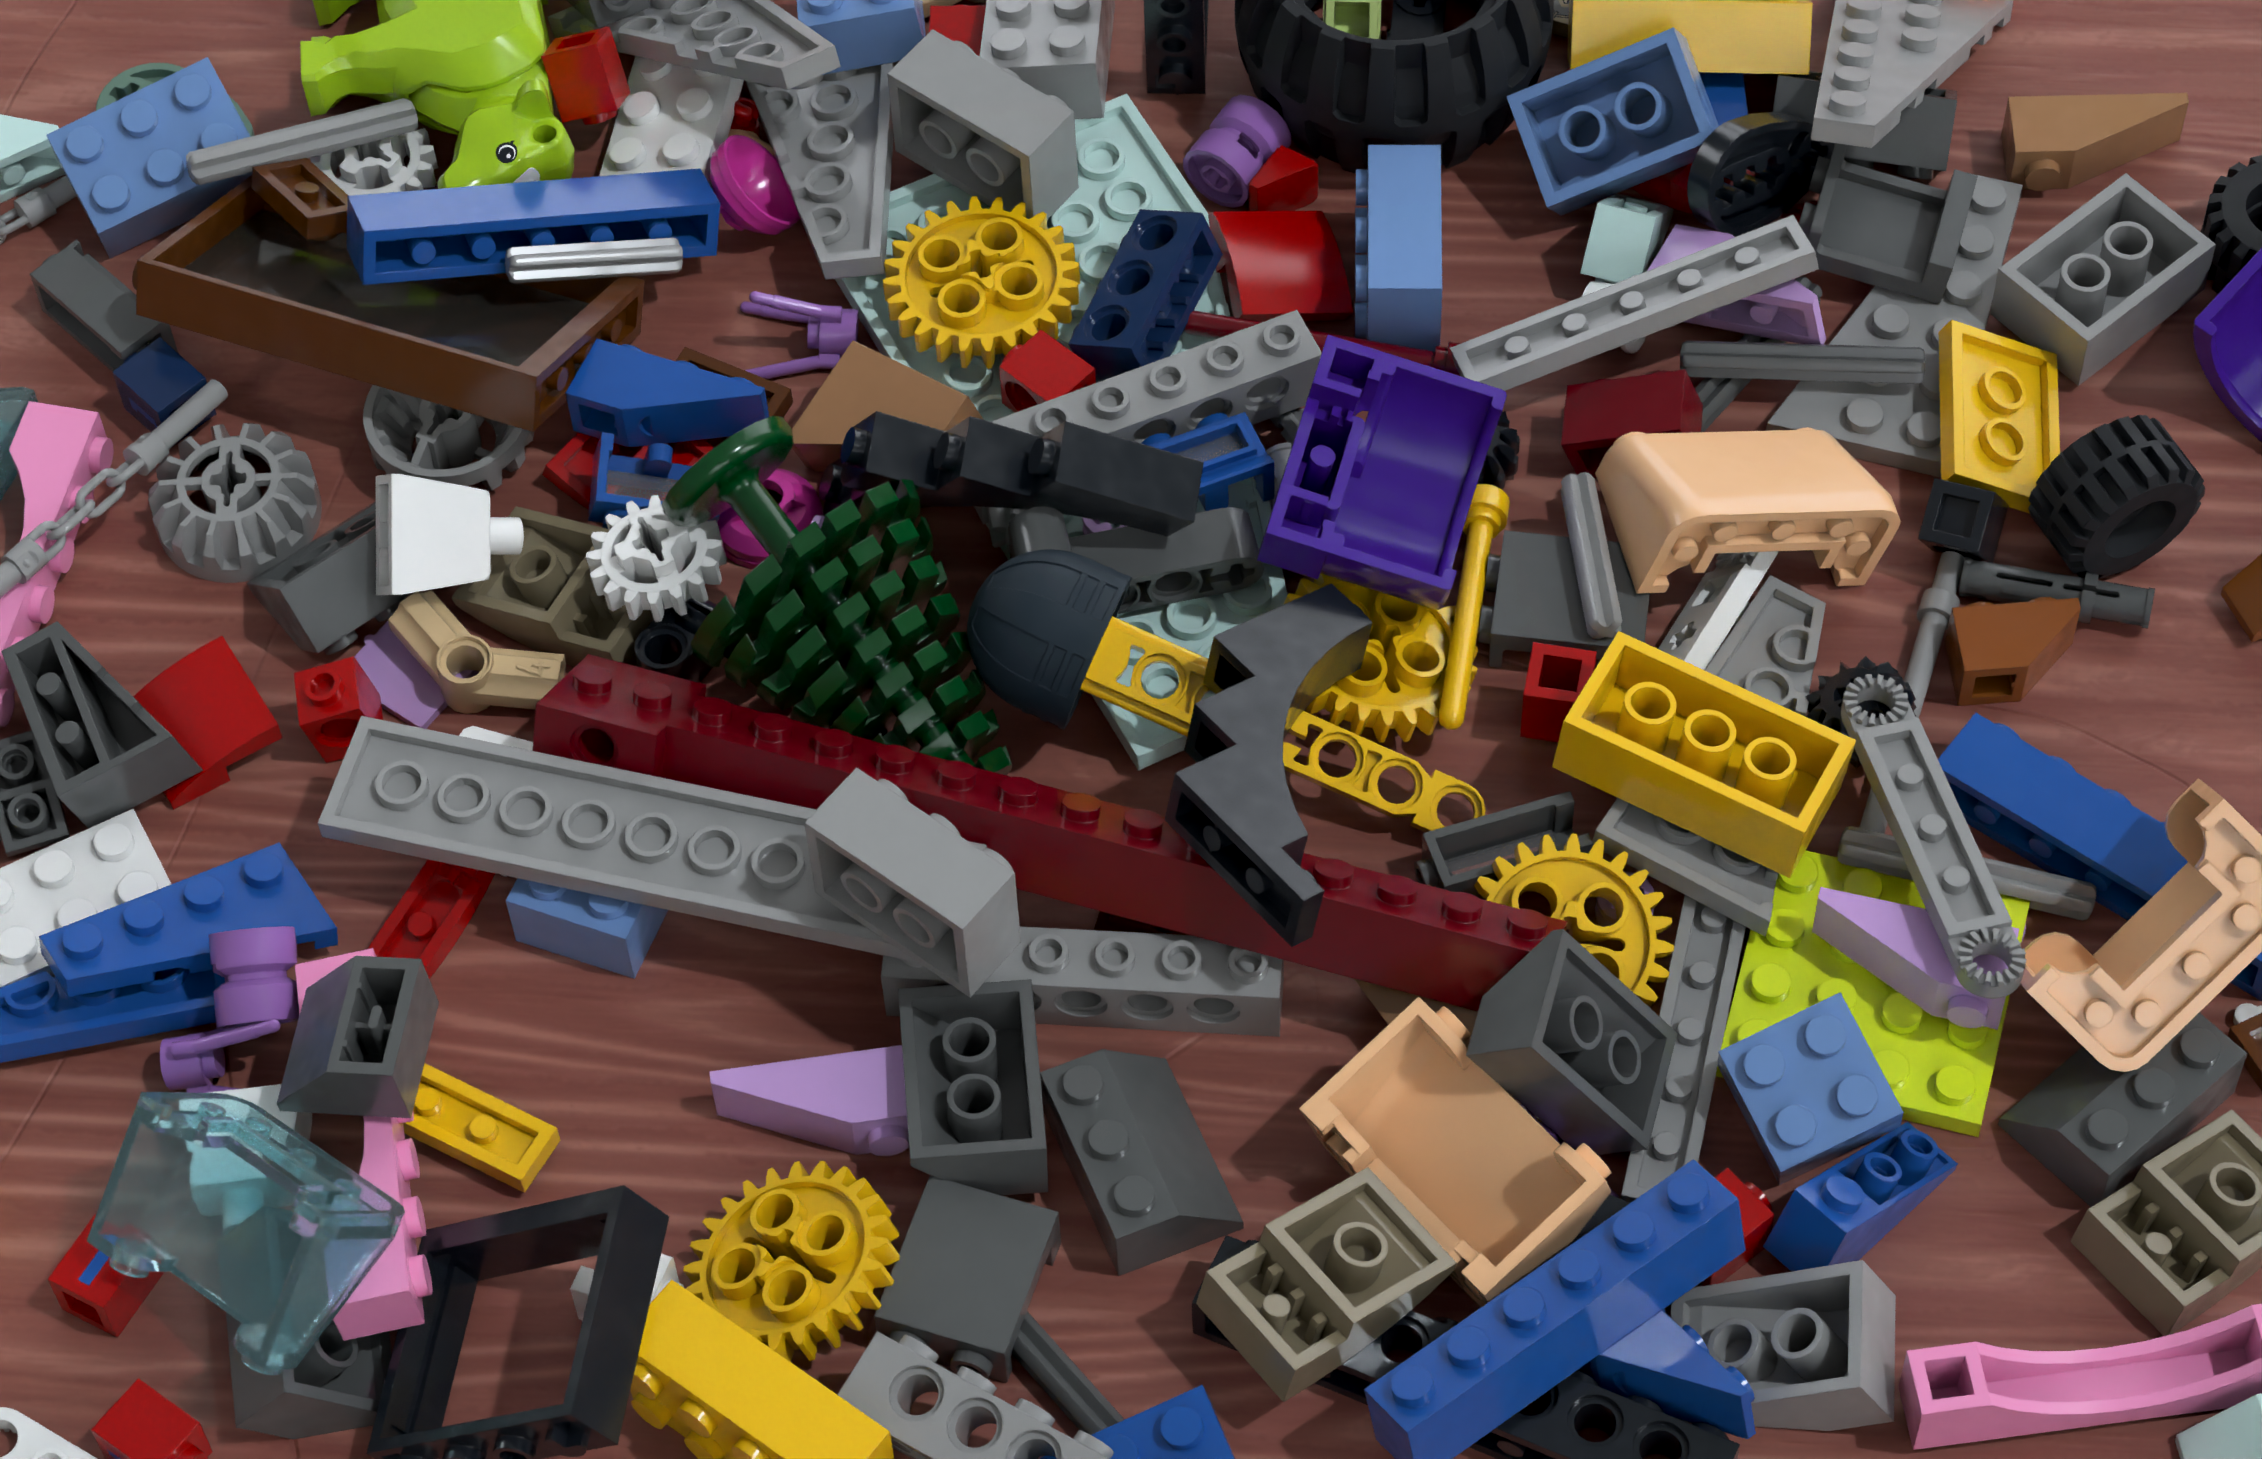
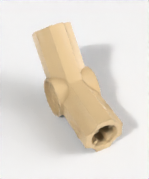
M432 590L424 593H413L399 603L395 613L388 619L390 630L441 687V693L446 700V704L454 711L460 713H478L487 709L490 705L536 710V703L565 677V654L492 648L480 637L471 635ZM464 670L479 672L471 678L462 679L455 677Z

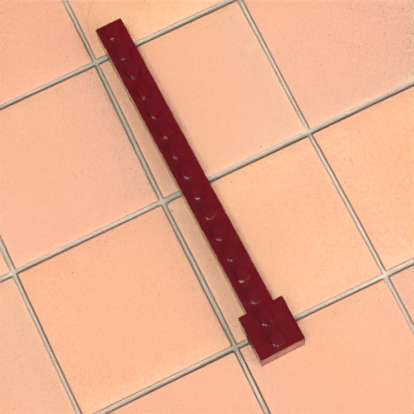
M590 654L583 658L536 703L532 749L535 752L816 810L857 767L876 781L886 779L895 784L905 794L911 804L929 816L932 813H936L945 817L956 827L961 837L965 840L985 844L987 848L1003 856L1015 872L1016 889L1474 1011L1479 1010L1482 996L1552 930L1564 929L1566 931L1568 921L1548 917L1534 910L1518 909L1479 899L1469 893L1452 892L1418 883L1404 876L1387 875L1356 867L1339 859L1322 858L1304 853L1300 867L1312 874L1317 884L1324 890L1313 936L1291 947L1164 820V816L1154 811L1118 805L1099 800L1089 794L1068 792L1035 783L1027 778L1011 777L976 768L966 762L949 761L915 752L901 745H885L853 736L843 730L827 729L792 720L782 714L765 713L734 705L720 698L705 697L706 684Z

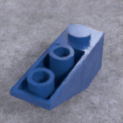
M601 339L595 340L565 393L573 431L599 439L602 432L614 434L613 443L626 447L730 437L754 422L769 417L765 388L757 386L745 378H730L700 369L687 361H672L645 353L629 344L618 345Z
M1907 1121L1900 1127L1796 1188L1763 1247L1790 1271L1859 1261L1952 1174L1958 1163L1942 1151L1930 1136L1917 1130Z
M1665 1309L1577 1370L1593 1378L1599 1387L1623 1397L1636 1395L1649 1399L1656 1403L1665 1414L1691 1423L1704 1422L1717 1427L1725 1433L1749 1439L1756 1434L1751 1402L1754 1401L1755 1397L1746 1378L1733 1366L1724 1368L1710 1355L1701 1336L1689 1325L1680 1327L1666 1314Z

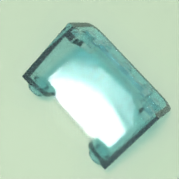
M141 1092L87 1242L110 1258L109 1265L122 1274L136 1278H145L149 1275L150 1271L172 1272L243 1324L236 1330L232 1343L234 1348L242 1354L241 1361L244 1365L259 1373L278 1375L283 1369L296 1368L394 1240L405 1210L391 1196L252 1102L221 1093Z

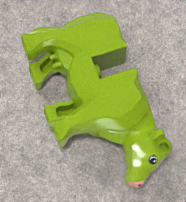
M312 0L319 26L332 24L350 6L362 0ZM376 0L379 25L355 34L334 36L332 38L318 36L311 37V41H300L301 80L311 116L326 114L330 108H333L350 95L370 97L385 103L404 98L412 101L419 122L429 128L458 135L453 161L449 168L439 177L437 182L438 189L570 179L574 170V147L563 124L554 116V95L541 58L542 54L550 46L542 5L548 4V0Z

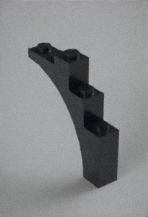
M876 411L847 431L842 443L840 458L829 464L823 473L819 487V498L825 500L822 516H825L828 512L852 499L859 511L867 490L889 482L896 493L900 480L908 479L914 482L920 499V508L978 506L1027 510L1033 507L1046 506L1055 508L1065 515L1110 522L1170 536L1195 521L1204 462L1064 421L1042 436H1036L969 416L948 431H943Z

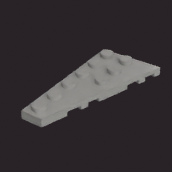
M649 0L650 8L604 26H610L618 52L786 90L811 87L823 79V74L841 67L834 44L771 0ZM573 6L547 17L554 38L598 29Z
M1835 0L1811 140L1867 148L1874 147L1900 123L1901 111L1906 107L1915 109L1923 101L1926 88L1934 90L1938 88L1969 59L1971 47L1975 43L1984 45L1991 39L1994 26L2004 27L2010 21L2014 0Z
M898 62L825 74L819 83L804 89L791 88L786 90L745 80L752 100L756 103L760 120L825 280L885 274L884 262L887 247L894 140L887 73Z
M1977 175L1978 178L1953 270L1940 304L1874 286L1829 344L1920 347L1924 349L1925 375L1921 383L1800 380L1767 422L1766 431L1796 430L1805 427L1823 430L1831 434L1854 458L1941 477L1938 332L1950 320L1986 330L1998 269L2003 266L2023 185Z
M1770 575L1705 671L1806 717L1809 703L1806 696L1809 695L1826 603ZM1616 799L1595 830L1592 841L1593 845L1598 839L1604 840V852L1614 858L1623 851L1627 852L1626 864L1639 871L1646 869L1650 877L1766 936L1772 914L1776 880L1779 873L1624 800Z

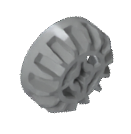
M451 344L449 346L510 364L496 353L481 347L467 344ZM372 385L363 409L364 429L377 469L384 470L386 474H404L467 487L482 482L489 491L502 485V469L513 472L522 466L525 461L524 447L533 441L534 432L376 385ZM484 420L492 426L496 434V442L492 452L481 448L479 427ZM414 438H416L417 447L413 454L412 445Z
M243 423L240 435L230 436L224 424L211 427L212 441L199 445L189 436L178 444L180 459L168 456L162 460L156 468L158 481L149 489L148 501L162 548L178 567L191 575L208 581L223 583L246 582L277 565L312 541L321 519V495L307 454L296 450L291 437L285 433L271 431L265 436L260 424ZM245 455L260 456L269 465L271 473L256 474L252 465L245 460ZM208 465L201 477H190L194 472ZM260 486H269L264 496H262ZM202 490L209 512L197 507L189 499L187 491Z

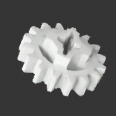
M425 128L310 157L311 162L349 196L423 190V188H431L436 185L434 169L438 168L434 147L430 145L428 132ZM406 155L410 158L407 167H405L403 159ZM339 166L341 176L337 179L335 173Z
M658 495L651 496L648 508L641 510L633 501L627 502V516L621 519L616 515L608 514L605 517L609 530L608 533L602 531L592 533L591 540L595 550L587 552L586 559L597 596H605L608 609L612 612L625 605L631 620H636L643 610H651L654 621L660 622L664 616L665 609L671 607L680 616L687 614L685 602L690 598L702 603L708 600L705 584L720 585L722 582L719 566L726 564L727 558L716 520L706 521L690 527L676 526L663 512Z

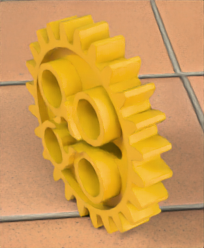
M972 196L969 202V209L960 211L953 201H948L947 216L940 218L934 212L927 210L924 212L925 228L908 223L906 225L907 241L894 240L892 242L893 258L885 259L886 278L883 279L884 297L888 304L890 321H898L899 334L902 338L915 335L916 351L919 353L935 345L937 362L940 363L948 359L952 353H957L960 355L961 368H967L973 356H982L986 368L991 369L994 365L995 355L1003 353L1006 356L1013 347L1019 344L1024 345L1040 330H1043L1057 340L1059 338L1058 323L1070 324L1072 321L1071 305L1079 304L1078 285L1080 284L1079 262H1075L1074 244L1064 243V232L1061 225L1048 229L1047 214L1045 212L1038 213L1032 218L1027 219L1026 203L1020 202L1011 212L1004 211L1002 197H996L990 209H982L977 196Z
M1321 573L1318 580L1315 579L1314 582L1302 578L1296 593H1288L1284 604L1332 583L1373 622L1361 669L1337 681L1317 696L1309 704L1306 712L1314 714L1325 709L1331 713L1328 722L1338 726L1343 720L1351 723V732L1359 736L1362 734L1364 727L1373 728L1379 743L1385 742L1389 729H1395L1404 742L1410 741L1416 726L1426 735H1431L1439 720L1456 605L1435 610ZM1475 646L1474 659L1478 653L1477 646ZM1472 665L1469 691L1478 670L1474 665Z
M1571 833L1567 839L1563 851H1557L1552 838L1547 834L1540 840L1539 855L1534 856L1523 842L1517 844L1514 849L1517 864L1515 867L1507 860L1498 856L1492 863L1493 871L1499 880L1498 882L1479 876L1474 887L1487 901L1520 909L1518 904L1519 895L1529 891L1538 892L1545 896L1550 903V917L1568 921L1567 929H1569V934L1576 941H1621L1624 945L1622 951H1613L1612 949L1593 946L1592 944L1581 945L1647 1006L1651 1007L1655 1003L1658 996L1646 982H1664L1670 972L1655 963L1654 960L1655 958L1670 956L1674 951L1673 944L1656 939V934L1668 929L1673 922L1670 917L1652 915L1651 910L1664 897L1662 892H1652L1643 895L1639 889L1649 872L1644 869L1631 876L1623 872L1628 858L1627 852L1623 851L1611 862L1603 859L1604 840L1601 839L1596 841L1588 853L1580 852L1579 839L1577 834ZM1591 897H1601L1612 903L1616 910L1617 918L1615 924L1602 927L1592 923L1585 914V900Z
M796 1161L793 1163L789 1176L786 1179H781L772 1167L767 1171L766 1186L758 1189L752 1182L746 1180L743 1182L744 1199L736 1202L731 1198L723 1197L720 1200L727 1212L722 1220L716 1218H705L702 1223L709 1230L711 1236L709 1239L691 1241L690 1247L700 1260L684 1266V1273L693 1283L686 1290L791 1362L794 1350L801 1349L808 1360L813 1361L817 1353V1342L825 1339L835 1349L841 1346L839 1329L844 1325L857 1331H861L864 1328L857 1316L861 1308L880 1309L882 1304L874 1295L873 1290L878 1287L892 1286L894 1283V1279L884 1266L900 1260L899 1253L891 1244L893 1240L899 1237V1232L889 1219L892 1213L879 1194H876L864 1177L856 1180L848 1167L843 1166L834 1174L825 1161H819L809 1175L800 1161ZM766 1248H768L772 1255L777 1258L776 1260L773 1259V1257L770 1255ZM807 1266L817 1279H815L813 1275L810 1273V1271L806 1269Z

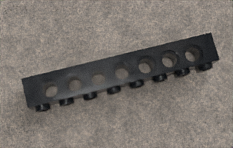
M1226 1235L1209 1270L1259 1241L1248 1240L1243 1242ZM1201 1283L1192 1301L1193 1333L1237 1351L1196 1304L1202 1286ZM1411 1310L1372 1343L1315 1382V1384L1368 1405L1364 1389L1401 1364L1387 1358L1385 1355L1395 1349H1405L1415 1354L1457 1325L1458 1322L1446 1317L1432 1319ZM1575 1371L1533 1401L1541 1405L1545 1409L1544 1412L1533 1416L1518 1412L1470 1446V1448L1496 1459H1643L1651 1454H1662L1670 1459H1738L1740 1444L1729 1440L1722 1430L1704 1422H1693L1692 1424L1665 1414L1656 1403L1649 1399L1636 1395L1623 1397L1599 1387L1593 1378L1580 1371ZM1594 1427L1605 1431L1610 1438L1602 1442H1590L1583 1439L1577 1432L1584 1428Z

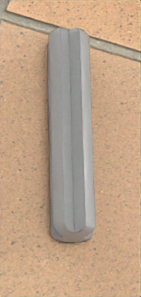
M674 237L511 247L506 250L505 271L509 281L512 283L672 274L682 269L683 251L678 239Z
M1587 472L1578 475L1568 474L1561 481L1562 488L1560 492L1587 633L1597 640L1604 637L1614 638L1618 631L1621 632L1623 620L1595 478Z

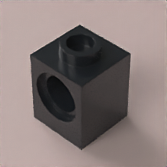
M1934 478L1918 539L1935 552L1953 551L1961 554L1964 558L1971 557L1974 560L1993 563L2009 505L1996 492Z

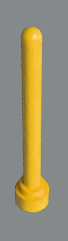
M1489 484L1476 485L1463 527L1467 540L1439 710V722L1447 730L1458 729L1464 722L1491 542L1493 538L1504 530L1508 520L1510 507L1508 495L1502 489Z

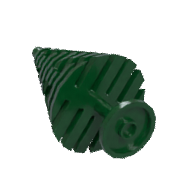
M771 416L754 422L733 434L704 455L682 475L669 490L661 504L663 512L674 525L682 527L695 526L716 517L732 507L769 555L743 578L734 609L725 595L704 619L690 643L695 657L709 666L719 667L724 655L728 659L724 665L725 674L728 679L744 689L749 680L758 687L757 695L772 706L776 705L782 711L793 707L790 714L792 720L829 728L835 714L838 718L829 729L843 730L853 736L885 745H901L915 752H918L921 746L923 749L919 753L949 761L966 762L976 768L1007 775L1011 771L1012 763L1006 746L1003 748L1000 746L979 757L976 764L972 761L978 755L981 747L993 740L999 732V724L993 709L984 715L979 710L958 722L953 732H950L957 719L966 713L970 714L986 695V688L977 669L971 670L969 677L964 681L960 677V674L972 659L966 631L951 633L959 623L961 615L955 598H952L951 593L939 595L946 586L947 576L942 562L940 561L935 565L931 555H929L933 549V536L927 519L921 516L917 528L913 525L920 513V499L913 480L901 479L896 493L889 482L869 489L864 494L859 511L852 499L825 515L821 529L815 521L799 532L762 484L783 463L794 444L791 427L783 417ZM949 637L947 644L943 649L941 644Z

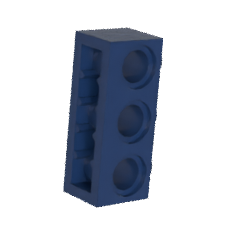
M1139 210L1128 233L1122 238L1112 263L1104 278L1098 283L1096 293L1080 323L1074 328L1072 338L1068 343L1073 353L1095 368L1096 383L1171 356L1188 323L1191 312L1194 311L1223 255L1203 213Z

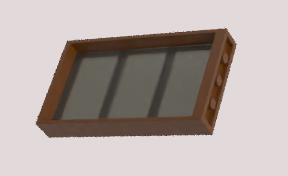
M252 175L145 255L141 256L137 260L132 275V284L134 289L137 290L136 315L534 432L567 401L565 393L596 339L622 345L630 344L640 335L645 281L632 276L512 283L509 281L506 273L363 285L347 251V232L338 234L336 238L327 241L307 240L252 189Z

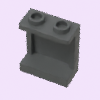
M1835 143L1830 159L1818 156L1808 191L1819 194L1816 205L1805 202L1799 220L1800 227L1816 252L1819 270L1940 304L1953 270L1978 176L1954 169L1946 191L1846 162L1844 156L1847 145Z
M1504 530L1501 555L1489 554L1485 591L1496 592L1494 606L1482 605L1478 643L1490 644L1489 667H1502L1504 650L1531 652L1533 642L1597 651L1596 659L1601 660L1614 638L1604 637L1597 640L1587 633L1569 537ZM1607 541L1623 620L1621 632L1645 643L1650 593L1636 594L1619 542Z
M930 1175L900 1249V1260L895 1262L890 1274L894 1279V1283L892 1286L885 1287L880 1300L882 1306L875 1312L876 1331L898 1343L903 1335L917 1339L939 1355L936 1363L950 1367L956 1374L960 1367L964 1366L979 1373L986 1379H993L1003 1383L1008 1382L1012 1371L1011 1352L1044 1264L1053 1266L1061 1245L1059 1212L949 1180H941Z

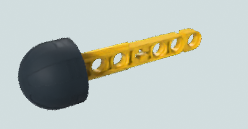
M1055 549L1036 550L1020 554L994 570L983 582L972 602L967 623V638L973 663L983 681L997 696L1026 714H1032L1040 718L1044 722L1048 721L1057 725L1062 730L1066 728L1085 691L1187 737L1195 703L1201 701L1203 696L1211 691L1203 683L1208 658L1116 618L1132 577L1122 574L1109 566H1104L1091 558ZM1134 649L1144 655L1134 666L1130 686L1127 687L1118 683L1117 680L1120 679L1127 669L1130 650ZM1152 664H1167L1176 672L1179 684L1171 696L1157 699L1144 691L1141 684V676L1144 670ZM1305 711L1298 716L1289 733L1303 740L1307 737L1308 727L1321 733L1309 749L1307 766L1294 760L1301 751V748L1283 742V762L1286 771L1389 817H1413L1410 826L1425 833L1445 827L1438 819L1437 806L1441 798L1449 794L1462 795L1469 800L1473 808L1472 819L1485 816L1484 800L1478 790L1471 785L1436 769L1430 777L1418 761ZM1335 741L1348 745L1355 756V765L1352 772L1339 778L1329 776L1323 772L1318 760L1321 748ZM1389 768L1403 769L1413 779V795L1404 803H1390L1383 799L1378 791L1377 783L1379 776Z

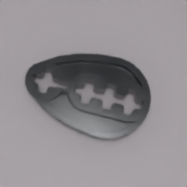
M1763 112L1729 120L1717 127L1706 138L1693 160L1687 185L1688 203L1692 214L1700 223L1719 232L1729 233L1734 237L1763 227L1789 210L1808 192L1818 156L1830 159L1834 143L1811 140L1813 124L1790 114ZM1746 169L1755 172V177L1747 174ZM1724 178L1733 181V186L1725 183Z

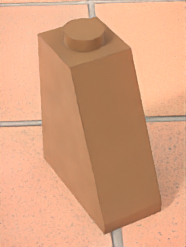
M853 340L792 428L794 441L792 449L807 468L815 472H824L829 464L840 458L842 443L847 431L876 411L943 431H948L969 416L984 419L967 395Z

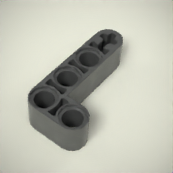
M1046 506L1033 507L1022 511L1014 516L1008 526L1010 559L1030 551L1044 549L1064 550L1089 559L1091 558L1104 566H1109L1122 574L1131 576L1129 588L1118 614L1238 591L1256 583L1264 573L1263 562L1257 561L1260 551L1249 514L1243 509L1235 507L1196 513L1194 523L1170 536L1127 526L1069 538L1062 513L1055 508Z

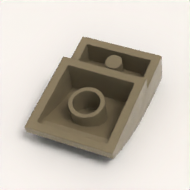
M516 506L509 517H519L523 524L524 541L520 555H491L489 580L461 584L451 597L455 605L482 623L537 652L565 654V661L569 666L575 667L588 654L637 666L635 641L638 635L654 620L651 610H643L636 620H631L625 605L613 612L608 609L605 596H597L586 559V553L595 550L591 540L592 533L601 531L608 533L609 530Z
M2232 1109L2144 1163L2134 1181L2086 1211L2070 1241L2163 1336L2174 1334L2193 1321L2262 1267V1138Z
M1367 1167L1264 1226L1259 1242L1206 1271L1196 1304L1276 1395L1285 1402L1345 1363L1402 1319L1454 1272L1457 1263Z

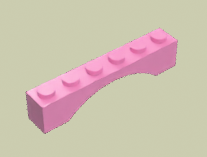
M28 402L9 448L25 498L24 528L20 541L45 521L57 522L76 505L75 499L78 491L100 471L111 467L113 442L106 436L99 412ZM94 490L85 497V500H94ZM85 517L66 534V543L63 549L26 583H17L0 599V726L2 727L9 723L13 713L15 685L1 651L38 632L41 623L46 624L50 620L54 609V590L61 573L69 571L74 558L75 537L81 523H87L90 518ZM45 532L35 542L46 552L56 543V540H48Z
M371 948L295 964L299 1015L306 989L354 956L377 957L374 949ZM413 1113L411 1118L363 1116L364 1154L356 1188L341 1221L322 1247L327 1309L343 1341L425 1324L422 1297L432 1295L433 1289L427 1259L424 1254L417 1255L416 1238L426 1236V1224L420 1199L418 1196L411 1197L410 1180L420 1177V1168L412 1138L405 1139L403 1124L414 1120Z
M2262 1304L2251 1305L2226 1317L2186 1331L2108 1348L2075 1351H2028L2001 1348L1980 1342H1968L1907 1350L1898 1388L1913 1450L2230 1408L2255 1394L2262 1393Z

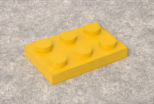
M1950 320L1938 332L1941 480L1996 492L2010 508L2029 513L2028 507L2031 504L2029 497L2031 491L2037 486L2036 481L2060 454L2057 354L1955 320Z

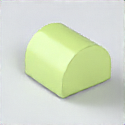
M1323 0V22L1346 33L1372 39H1381L1382 0Z

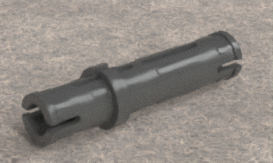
M1965 557L1959 597L1965 598L1966 596L2002 603L2028 602L2039 597H2051L2056 600L2079 598L2081 610L2078 622L2090 624L2091 618L2142 626V628L2148 629L2155 588L2149 587L2147 589L2099 581V574L2086 572L2085 578Z

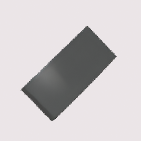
M32 730L0 740V834L8 857L47 846L70 837L61 799L57 796Z

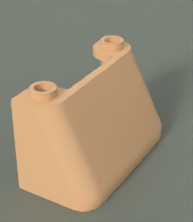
M1809 427L1796 430L1651 434L1630 432L1622 435L1613 443V446L1606 452L1595 473L1636 594L1665 593L1669 587L1667 576L1676 569L1689 564L1693 573H1705L1715 553L1813 550L1819 569L1830 568L1836 586L1865 585L1899 529L1901 522L1893 499L1884 487L1831 434Z
M2199 778L2174 801L2167 812L2164 824L2168 840L2188 863L2096 953L2092 955L2079 941L2068 934L2058 932L2043 934L2025 947V959L2027 960L2021 981L2022 986L2099 1063L2110 1070L2127 1072L2137 1070L2148 1063L2262 952V835L2222 796Z
M1417 997L1299 1109L1323 1147L1350 1176L1369 1167L1457 1263L1456 1267L1449 1276L1481 1308L1570 1246L1611 1194L1605 1179L1612 1172L1604 1161L1585 1143H1582L1576 1150L1565 1142L1560 1145L1493 1078L1466 1056L1467 1047L1464 1042L1471 1034L1463 1023L1445 1006H1442L1435 1013L1420 997Z

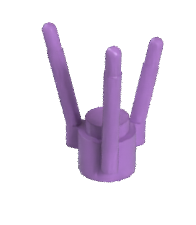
M757 291L750 293L749 300L751 302L744 301L740 304V310L743 313L808 324L807 348L819 349V355L745 370L765 379L815 369H833L853 340L858 341V309L819 305Z
M272 1019L238 1028H218L212 1031L163 1039L160 1045V1066L166 1087L172 1091L186 1089L187 1095L241 1089L216 1086L212 1083L214 1078L223 1077L225 1073L223 1047L275 1033L280 1029V1024L282 1023Z

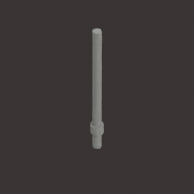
M1946 551L1941 554L1932 587L1923 592L1917 612V619L1921 624L1904 677V682L1909 683L1916 698L1914 701L1917 707L1914 710L1916 718L1920 716L1942 639L1945 630L1948 629L1951 610L1954 607H1959L1960 604L1956 592L1961 579L1965 558L1953 551ZM1871 787L1859 828L1885 834L1888 822Z

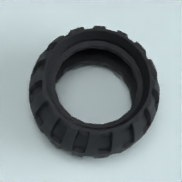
M1235 0L1234 9L1239 52L1256 97L1279 113L1286 122L1291 138L1298 148L1316 159L1322 156L1339 163L1343 170L1356 173V169H1368V145H1441V165L1448 169L1467 161L1474 150L1484 143L1490 146L1514 121V116L1506 96L1537 84L1543 70L1552 35L1554 0H1466L1477 13L1474 18L1446 33L1412 40L1372 39L1346 33L1328 26L1311 10L1321 0Z

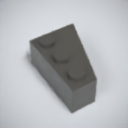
M58 621L1 651L57 796L87 828L120 815L203 771L178 741Z

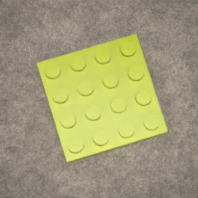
M1805 850L1790 878L1778 874L1772 902V914L1766 936L1750 929L1721 1050L1841 992L1904 1112L1902 1120L1979 1137L2010 995L2005 998L1998 1030L1984 1026L1978 1028L1961 1027L1946 1018L1930 1015L1812 932L1820 887L1926 908L1913 880L1875 872L1868 868L1845 865L1838 861V857ZM2000 894L2012 920L2011 926L2019 928L2017 939L2021 943L2030 901ZM1717 1067L1716 1076L1724 1078L1719 1067Z

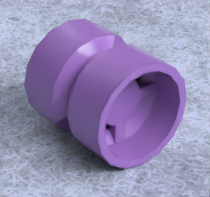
M1234 96L1210 124V129L1205 130L1183 158V169L1193 186L1209 200L1221 206L1231 208L1243 206L1249 198V182L1277 148L1281 145L1288 148L1291 145L1290 130L1279 113L1267 103L1253 96Z
M278 926L239 929L208 935L213 972L225 978V983L213 991L216 1028H238L276 1019L280 1023L298 1021L297 983L295 980L287 977V970L297 963L298 957L295 927Z

